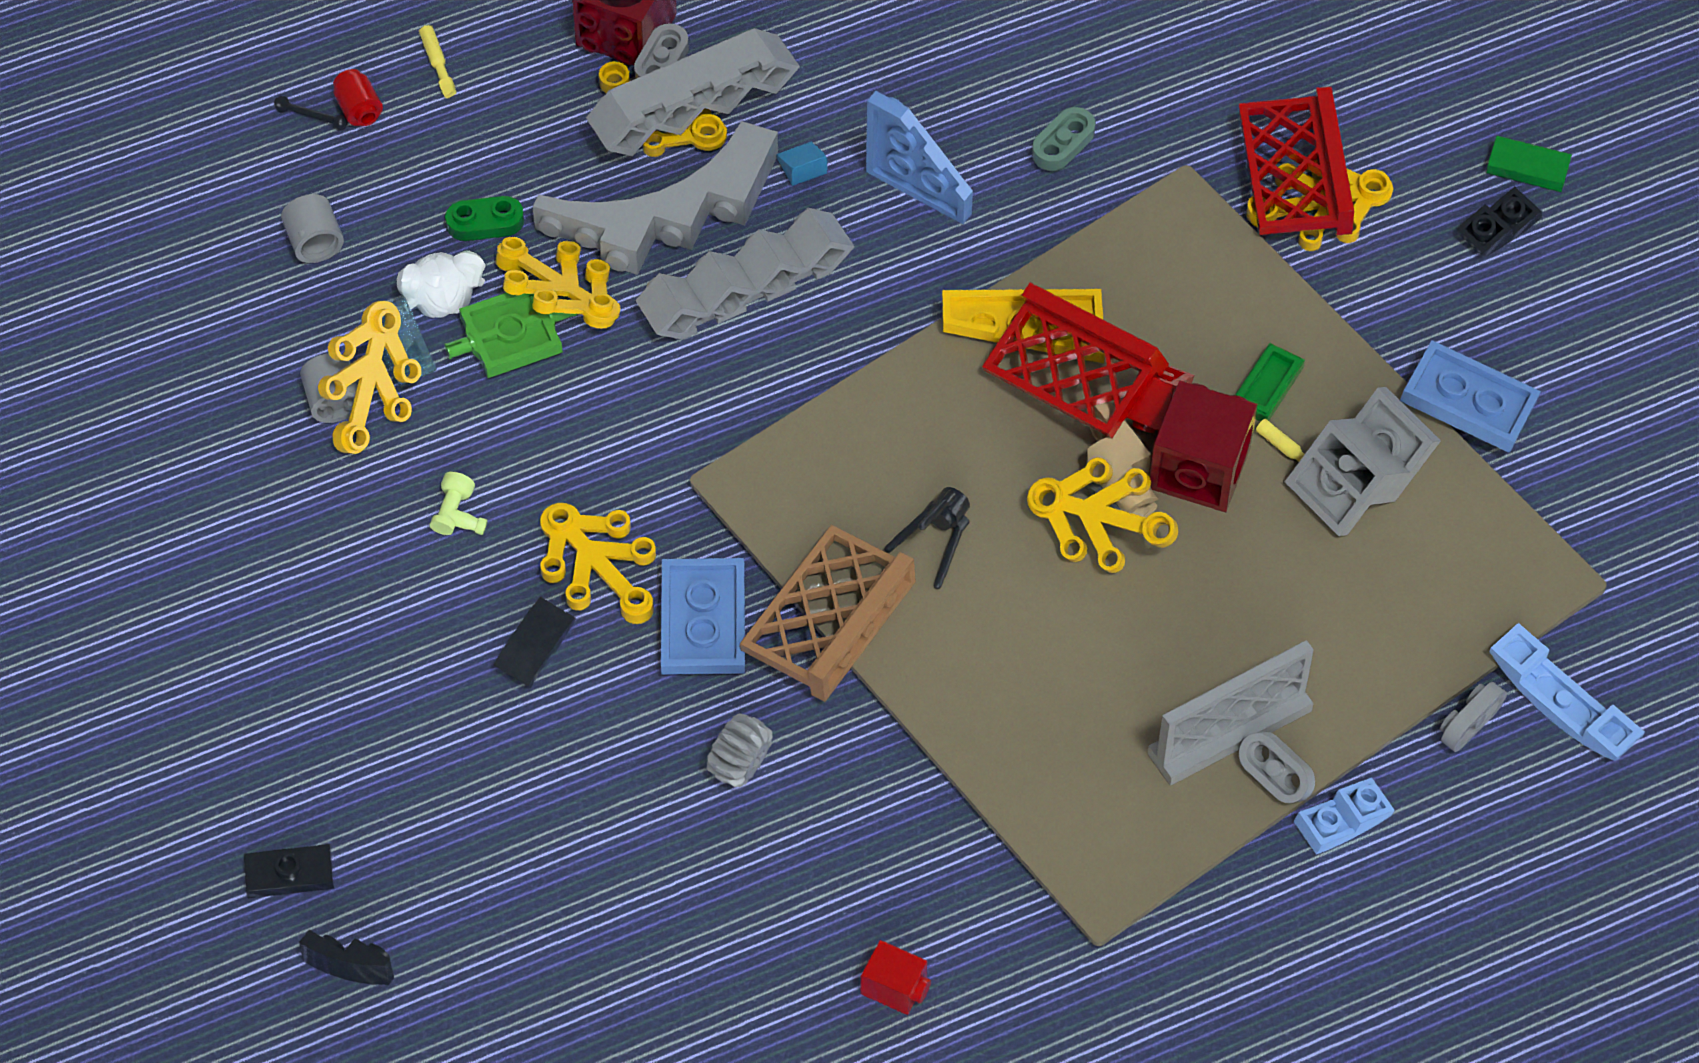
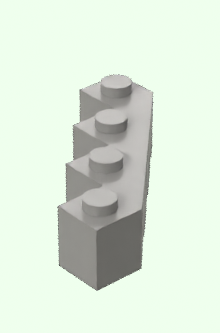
M753 28L609 90L598 100L596 106L586 119L608 151L633 156L656 129L682 135L704 108L730 114L752 87L777 94L800 66L778 35Z
M807 208L795 218L794 224L784 235L758 229L756 233L746 240L745 245L735 256L709 251L697 261L695 268L686 278L659 273L648 282L646 289L635 301L657 335L683 340L697 334L696 326L714 318L719 324L746 312L747 306L745 304L763 296L769 302L795 290V282L813 275L818 280L831 274L855 246L832 213Z

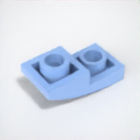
M1369 778L1339 789L1333 800L1298 812L1294 823L1317 855L1373 828L1390 817L1395 810L1373 778Z

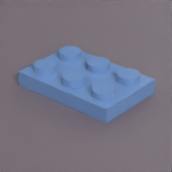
M1431 340L1405 387L1400 401L1510 453L1541 391Z
M744 558L662 559L661 675L745 674V652L740 650V642L745 637Z

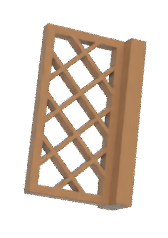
M831 525L740 642V650L806 684L811 689V695L826 702L916 582L914 559L901 552L894 557ZM836 541L848 547L851 556L827 560L826 551ZM877 562L885 566L880 575L862 578L859 567L861 564ZM854 566L857 580L833 584L830 571ZM825 572L828 586L805 590L803 581L808 575ZM860 590L862 599L857 605L839 607L836 594ZM831 596L834 606L833 610L814 614L810 613L807 600ZM803 602L804 616L782 620L780 611L785 605ZM837 620L839 629L834 635L821 638L816 637L813 624ZM803 626L809 627L811 640L792 644L787 643L784 630ZM780 632L782 646L765 649L756 644L762 635ZM810 650L815 651L816 659L808 670L792 663L791 654Z

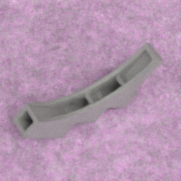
M741 121L729 142L709 163L682 181L660 191L632 199L607 202H581L538 195L533 205L535 230L541 231L550 237H561L577 242L586 248L600 249L601 260L608 263L611 269L627 271L638 275L655 239L669 246H680L692 250L708 215L715 216L724 222L746 224L777 159L778 132Z

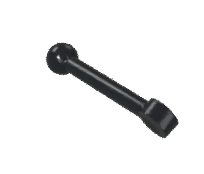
M279 96L274 100L275 109L280 113L289 110L332 123L339 130L347 127L348 121L344 115L332 116L289 103V99L285 96Z

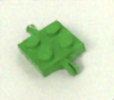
M504 293L460 308V319L465 327L466 337L444 343V347L449 359L472 352L480 360L487 377L491 378L563 353L562 343L555 330V322L575 317L577 314L555 312L541 314L532 307L534 294L511 295Z

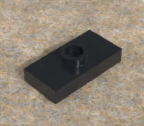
M330 844L244 854L248 899L334 889Z

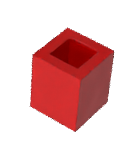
M882 940L879 941L861 974V995L906 1015L909 1014L915 1002L920 1004L923 1002L931 985V979L927 978V960Z

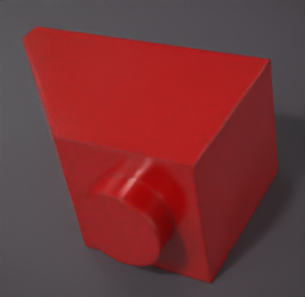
M1168 365L1161 377L1154 374L1126 418L1133 420L1132 425L1142 431L1155 433L1156 430L1159 431L1179 380L1192 384L1195 375Z

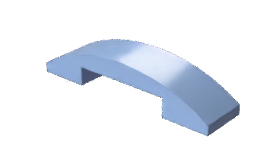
M1519 623L1490 648L1489 652L1496 663L1519 691L1560 729L1591 750L1617 761L1644 735L1645 731L1616 706L1612 705L1608 709L1604 708L1547 658L1549 649Z

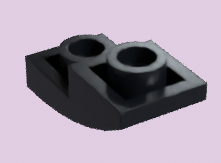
M1514 186L1490 208L1484 204L1457 227L1456 230L1460 236L1484 257L1507 245L1527 231L1542 218V211Z
M539 597L514 631L493 665L531 688L550 655L556 653L576 618Z
M310 929L299 942L303 962L329 975L348 981L372 985H389L394 979L389 954L374 943L366 945L354 938L345 950L343 945L332 936L324 935L321 937Z

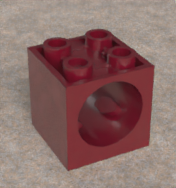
M572 0L576 45L588 52H597L614 58L625 65L634 66L653 30L663 24H672L677 15L676 0Z
M1179 380L1154 443L1150 473L1151 489L1226 513L1251 449L1258 404L1238 395L1230 396L1210 390L1202 384H1191Z

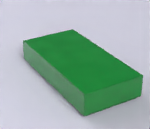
M1496 136L1486 173L1562 192L1572 154Z
M1269 343L1236 393V395L1258 404L1255 420L1261 422L1263 419L1268 421L1271 419L1303 370L1305 359Z

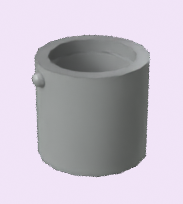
M318 194L304 195L289 202L283 209L281 214L282 223L294 253L300 261L318 263L336 255L342 248L344 243L343 234L329 200L324 196Z
M329 353L310 359L302 366L300 371L301 380L312 417L317 421L335 423L350 417L357 389L356 381L347 386L345 395L339 400L324 399L318 391L319 381L324 376L336 374L350 365V360L337 361L332 359ZM333 381L329 386L331 394L335 391V383Z

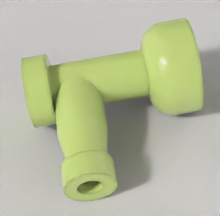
M458 472L445 473L441 482V488L446 495L438 515H434L431 519L430 528L439 534L451 535L456 526L462 529L473 530L475 533L483 535L488 523L487 519L481 517L478 519L469 513L457 510L460 501L466 500L472 495L475 483L464 474Z

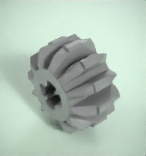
M741 713L733 716L731 721L726 723L724 729L719 733L717 740L712 745L713 748L707 756V770L725 784L728 783L734 787L745 785L749 779L753 778L754 773L760 768L763 759L767 756L766 753L772 745V730L764 726L765 724L755 717L752 718Z

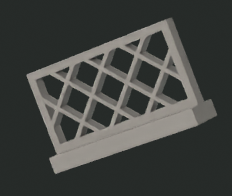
M1307 640L1162 715L1159 740L1148 746L1147 754L1170 786L1238 751L1242 741L1248 735L1258 732L1272 733L1312 712L1313 702L1305 691L1314 649Z

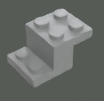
M1378 387L1355 418L1330 420L1285 480V483L1338 536H1346L1370 505L1390 503L1397 500L1441 440L1387 387Z

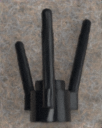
M944 488L935 501H931L919 516L885 546V552H892L918 528L924 530L931 523L941 530H948L950 527L954 528L934 582V588L940 589L949 570L962 532L970 523L969 519L965 516V513L970 508L968 498L955 488Z

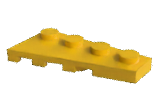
M1025 289L942 290L943 332L998 343L1025 303L1024 298L1021 296ZM1044 289L1103 319L1101 289ZM1031 316L1022 329L1023 338L1043 333L1042 322ZM1049 325L1050 330L1056 329ZM1069 335L1052 340L1055 354L1075 349L1073 337ZM1045 342L1027 348L1047 352ZM1081 342L1082 347L1087 345ZM1099 351L1084 356V360L1104 364L1105 354Z

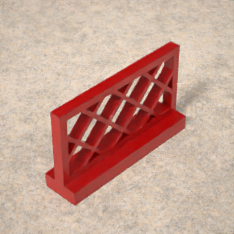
M1332 86L1316 88V96L1239 103L1238 111L1259 235L1335 228L1337 235L1352 234L1354 206ZM1294 111H1309L1310 118L1302 126L1287 118ZM1264 114L1272 119V121L1262 130L1249 121V116ZM1279 125L1294 133L1286 143L1270 135ZM1301 138L1315 146V149L1308 157L1293 149ZM1262 142L1277 150L1269 161L1255 153V150ZM1284 156L1300 164L1291 174L1275 166ZM1307 169L1321 177V180L1313 188L1298 180ZM1268 173L1283 181L1274 192L1260 184V181ZM1290 186L1305 195L1296 206L1281 197ZM1313 200L1326 208L1327 215L1312 217L1303 210ZM1273 204L1289 213L1282 220L1266 221L1265 213Z
M1030 282L1021 295L1025 303L982 368L985 372L1113 438L1154 374L1161 377L1169 365L1168 361L1158 347ZM1031 316L1042 322L1043 333L1023 338L1022 329ZM1049 325L1056 329L1050 330ZM1066 335L1073 337L1075 349L1055 355L1052 340ZM1045 342L1048 357L1028 363L1025 348ZM1081 342L1087 345L1082 347ZM1019 350L1022 366L1009 370L998 367L1005 354ZM1099 351L1104 353L1107 366L1087 372L1084 356ZM1113 358L1118 360L1119 362L1113 363ZM1077 359L1080 374L1060 380L1057 364ZM1050 367L1053 382L1039 387L1032 385L1030 373ZM1130 368L1140 372L1132 385L1118 388L1117 372ZM1109 375L1112 391L1092 397L1089 381ZM1082 383L1085 399L1070 404L1064 402L1062 389ZM1055 392L1056 397L1049 393ZM1114 400L1116 410L1107 424L1096 419L1094 406ZM1087 408L1088 414L1085 413V412H1083V411H1081V410Z

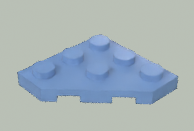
M875 91L867 100L866 172L957 222L964 224L972 214V189L911 110L896 98L887 97Z

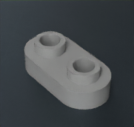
M663 24L653 30L635 62V79L686 57L689 43L688 34L684 28L676 24Z
M1490 682L1486 686L1479 684L1467 698V705L1460 712L1452 711L1443 721L1440 730L1443 732L1441 742L1454 752L1461 750L1497 713L1506 699L1507 692L1494 682Z
M1258 732L1248 735L1242 741L1239 748V759L1242 766L1278 800L1284 803L1301 802L1312 794L1315 787V776L1312 769L1276 735L1270 732ZM1263 746H1266L1270 753L1267 760L1262 756ZM1294 773L1298 775L1300 779V784L1298 788H1296L1292 783V776Z

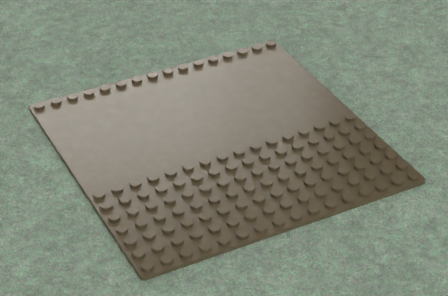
M1188 165L1178 168L986 289L1021 290L1026 289L1030 282L1042 289H1101L1103 320L1158 347L1170 366L1195 375L1192 384H1202L1210 390L1230 396L1236 395L1269 343L1305 359L1303 370L1269 420L1275 427L1297 443L1304 454L1330 420L1355 418L1378 387H1387L1400 400L1408 384ZM943 317L702 468L690 478L692 489L780 589L784 587L831 525L885 552V546L919 516L931 501H935L944 488H955L968 498L970 508L965 513V516L969 519L970 523L962 532L949 570L940 589L934 588V582L954 528L950 527L948 530H941L931 523L924 530L918 528L892 552L888 553L896 557L901 552L914 559L916 582L851 667V670L1095 946H1102L1497 669L1499 665L1490 654V648L1516 624L1519 623L1535 638L1540 639L1601 596L1607 586L1606 581L1449 424L1405 403L1403 404L1441 442L1395 502L1370 505L1346 536H1338L1285 483V480L1299 462L1296 459L1288 458L1257 433L1256 427L1260 421L1255 420L1251 449L1226 513L1152 490L1158 498L1155 501L1157 508L1154 512L1168 514L1178 525L1176 540L1171 545L1160 548L1148 542L1143 534L1102 523L1113 546L1119 549L1125 556L1123 569L1117 573H1109L1100 567L1098 563L1099 554L1080 516L1064 512L1074 536L1081 538L1087 545L1085 558L1079 562H1071L1061 554V543L1049 519L1040 518L1030 510L1027 503V495L1030 487L1039 479L1054 478L1062 481L1085 468L1087 449L1095 444L1097 440L1089 426L985 372L982 366L997 343L943 332ZM1025 348L1028 363L1048 357L1047 352ZM1019 350L1005 354L998 367L1009 370L1022 366ZM1106 358L1104 364L1084 360L1087 372L1107 366ZM1113 358V363L1119 362L1118 360ZM1077 359L1057 364L1060 380L1080 374ZM1050 367L1030 373L1032 385L1036 387L1053 382ZM1130 368L1117 372L1118 388L1132 385L1139 371ZM1109 375L1089 381L1092 397L1112 391ZM1082 383L1062 389L1064 402L1068 404L1085 399ZM1055 392L1049 393L1056 397ZM1087 408L1081 410V411H1083V412H1085V413L1088 414ZM1125 418V421L1151 453L1150 477L1153 448L1159 431L1156 430L1155 433L1142 431L1132 425L1133 420ZM1085 486L1070 496L1084 500L1093 494ZM1047 493L1044 496L1043 504L1045 506L1051 505L1054 502V493ZM1161 525L1157 529V538L1167 536L1169 532L1168 525ZM836 541L826 551L827 560L851 556L849 548ZM1073 542L1069 545V555L1078 553L1080 548L1078 542ZM1111 553L1106 557L1105 563L1107 566L1116 564L1117 554ZM877 562L859 565L862 578L880 575L885 566ZM854 566L830 571L833 584L857 580ZM825 572L808 575L803 581L805 590L828 586ZM860 590L836 594L840 608L857 605L862 599ZM831 596L807 600L811 614L834 609ZM803 602L793 603L805 615ZM837 620L813 624L822 637L834 635L839 629ZM1307 640L1314 649L1305 691L1313 702L1312 712L1272 733L1312 769L1315 776V787L1312 794L1301 802H1281L1245 770L1239 759V750L1170 786L1147 754L1148 746L1159 740L1162 715ZM1263 746L1262 756L1267 760L1270 753L1268 748ZM1294 773L1292 776V783L1296 788H1298L1300 784V779L1298 775Z

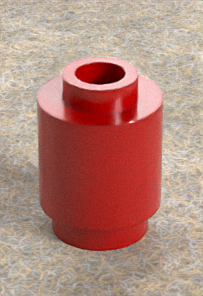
M348 69L338 74L333 81V94L347 121L353 126L373 124L380 116L383 104L368 77L357 69Z

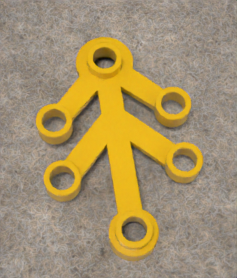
M608 62L599 70L600 88L605 93L630 81L629 69L623 63ZM704 108L682 135L669 132L661 133L655 130L644 142L643 151L650 157H658L665 152L667 147L692 144L704 151L715 150L725 143L727 128L719 117L711 113V110ZM651 142L660 143L656 146L649 145Z
M1289 163L1279 166L1280 169L1288 174H1291L1297 168ZM1347 169L1352 200L1355 202L1354 231L1348 235L1336 234L1339 241L1343 243L1355 242L1359 237L1360 224L1371 207L1382 206L1391 199L1393 193L1392 182L1388 175L1381 170L1371 169L1360 175ZM1313 172V177L1303 173L1298 180L1313 188L1321 180V177ZM1275 177V183L1279 187L1283 181ZM1252 195L1248 200L1246 215L1251 224L1258 228ZM1305 195L1285 200L1296 206ZM1313 200L1303 210L1307 212L1318 209L1314 216L1327 215L1326 208ZM1273 204L1265 213L1266 221L1276 220L1278 217L1287 216L1289 213ZM1325 229L1300 231L1298 240L1300 247L1306 251L1319 249L1322 245ZM1311 235L1317 239L1309 240L1305 236Z
M507 237L498 245L496 265L500 269L507 271L504 276V291L511 295L534 294L532 307L536 312L541 314H551L553 312L582 314L586 324L600 329L612 326L620 315L621 308L619 303L607 294L606 282L610 272V265L599 259L590 260L586 265L585 279L591 283V293L579 286L577 263L579 262L581 248L577 243L562 241L558 244L556 260L560 263L561 274L529 255L525 242L520 238ZM522 270H527L542 281L528 280L527 274L522 272ZM558 296H566L572 300L558 299Z
M376 301L363 312L361 325L344 336L332 338L328 344V353L332 359L348 361L354 357L356 347L369 340L365 355L336 374L324 376L318 384V391L321 397L327 400H339L345 395L347 386L359 379L349 421L339 423L333 431V444L342 453L358 454L369 443L370 435L365 428L375 386L383 401L384 414L388 420L404 422L409 419L412 412L410 402L405 398H399L382 361L385 347L395 365L393 373L397 381L401 383H414L421 376L420 364L416 360L408 358L397 334L401 325V317L397 307L389 301ZM383 315L385 316V325H384V327H383V325H382V317H383ZM341 342L345 345V351L342 355L339 351ZM407 364L410 368V374L408 377H406L405 375V367ZM332 381L335 383V391L333 394H331L329 390V386ZM397 404H399L401 408L398 416L395 413V407ZM354 432H356V442H355V444H354V442H353V434H354Z
M1096 457L1091 459L1085 468L1062 481L1054 478H1042L1036 481L1028 491V506L1038 517L1049 519L1061 543V554L1071 562H1079L1085 558L1087 545L1081 538L1074 536L1064 512L1080 516L1099 554L1098 563L1100 567L1109 573H1117L1123 569L1125 556L1119 549L1113 546L1102 523L1143 534L1148 542L1160 548L1171 545L1178 536L1176 521L1164 512H1154L1148 517H1143L1108 507L1131 493L1142 495L1149 490L1151 480L1149 475L1142 469H1130L1126 472L1124 478L1084 500L1070 495L1091 482L1101 485L1107 483L1112 478V466L1103 458ZM1100 464L1104 465V474L1101 477H1094V468ZM1142 475V485L1138 488H1132L1131 480L1133 477ZM1047 493H1054V502L1051 505L1045 506L1043 504L1044 496ZM1161 525H1168L1169 532L1167 536L1157 538V529ZM1073 542H1078L1080 545L1078 553L1069 555V545ZM1111 553H1116L1118 556L1116 564L1107 566L1105 563L1106 557Z
M555 503L547 507L540 518L541 529L550 538L547 556L542 559L540 564L542 578L549 583H557L565 577L566 568L563 555L566 542H568L577 551L573 581L566 588L565 592L567 605L571 609L583 610L590 605L591 593L589 582L591 569H593L620 598L621 615L627 622L642 624L648 621L654 611L652 595L642 587H633L608 559L634 561L636 564L643 566L649 565L656 558L654 541L647 537L637 538L632 544L592 541L583 533H608L613 538L627 536L631 530L630 517L622 510H615L610 512L607 517L580 515L574 506L567 503ZM560 518L567 519L565 522L562 523L554 521ZM616 521L625 523L622 527L612 526V523ZM641 548L650 550L647 554L637 553ZM553 565L560 568L556 572L546 570L549 566ZM575 593H583L585 595L582 599L571 597ZM635 599L643 600L640 604L630 603V601Z

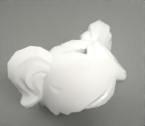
M462 251L455 256L447 253H433L413 264H408L397 276L398 291L405 298L403 302L405 311L417 307L421 313L431 318H441L448 314L459 313L460 308L469 305L473 288L482 286L485 282V279L481 277L486 266L482 258L471 251Z

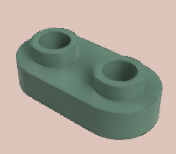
M1071 107L1062 111L1034 139L1032 158L1035 164L1048 171L1064 168L1094 138V116L1088 110L1080 107ZM1076 130L1080 133H1072L1071 131Z

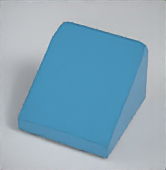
M813 142L776 154V158L792 186L827 174L828 159L825 153Z

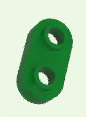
M510 196L458 201L452 204L446 211V228L453 238L460 241L512 236L519 232L524 225L523 207L517 199Z

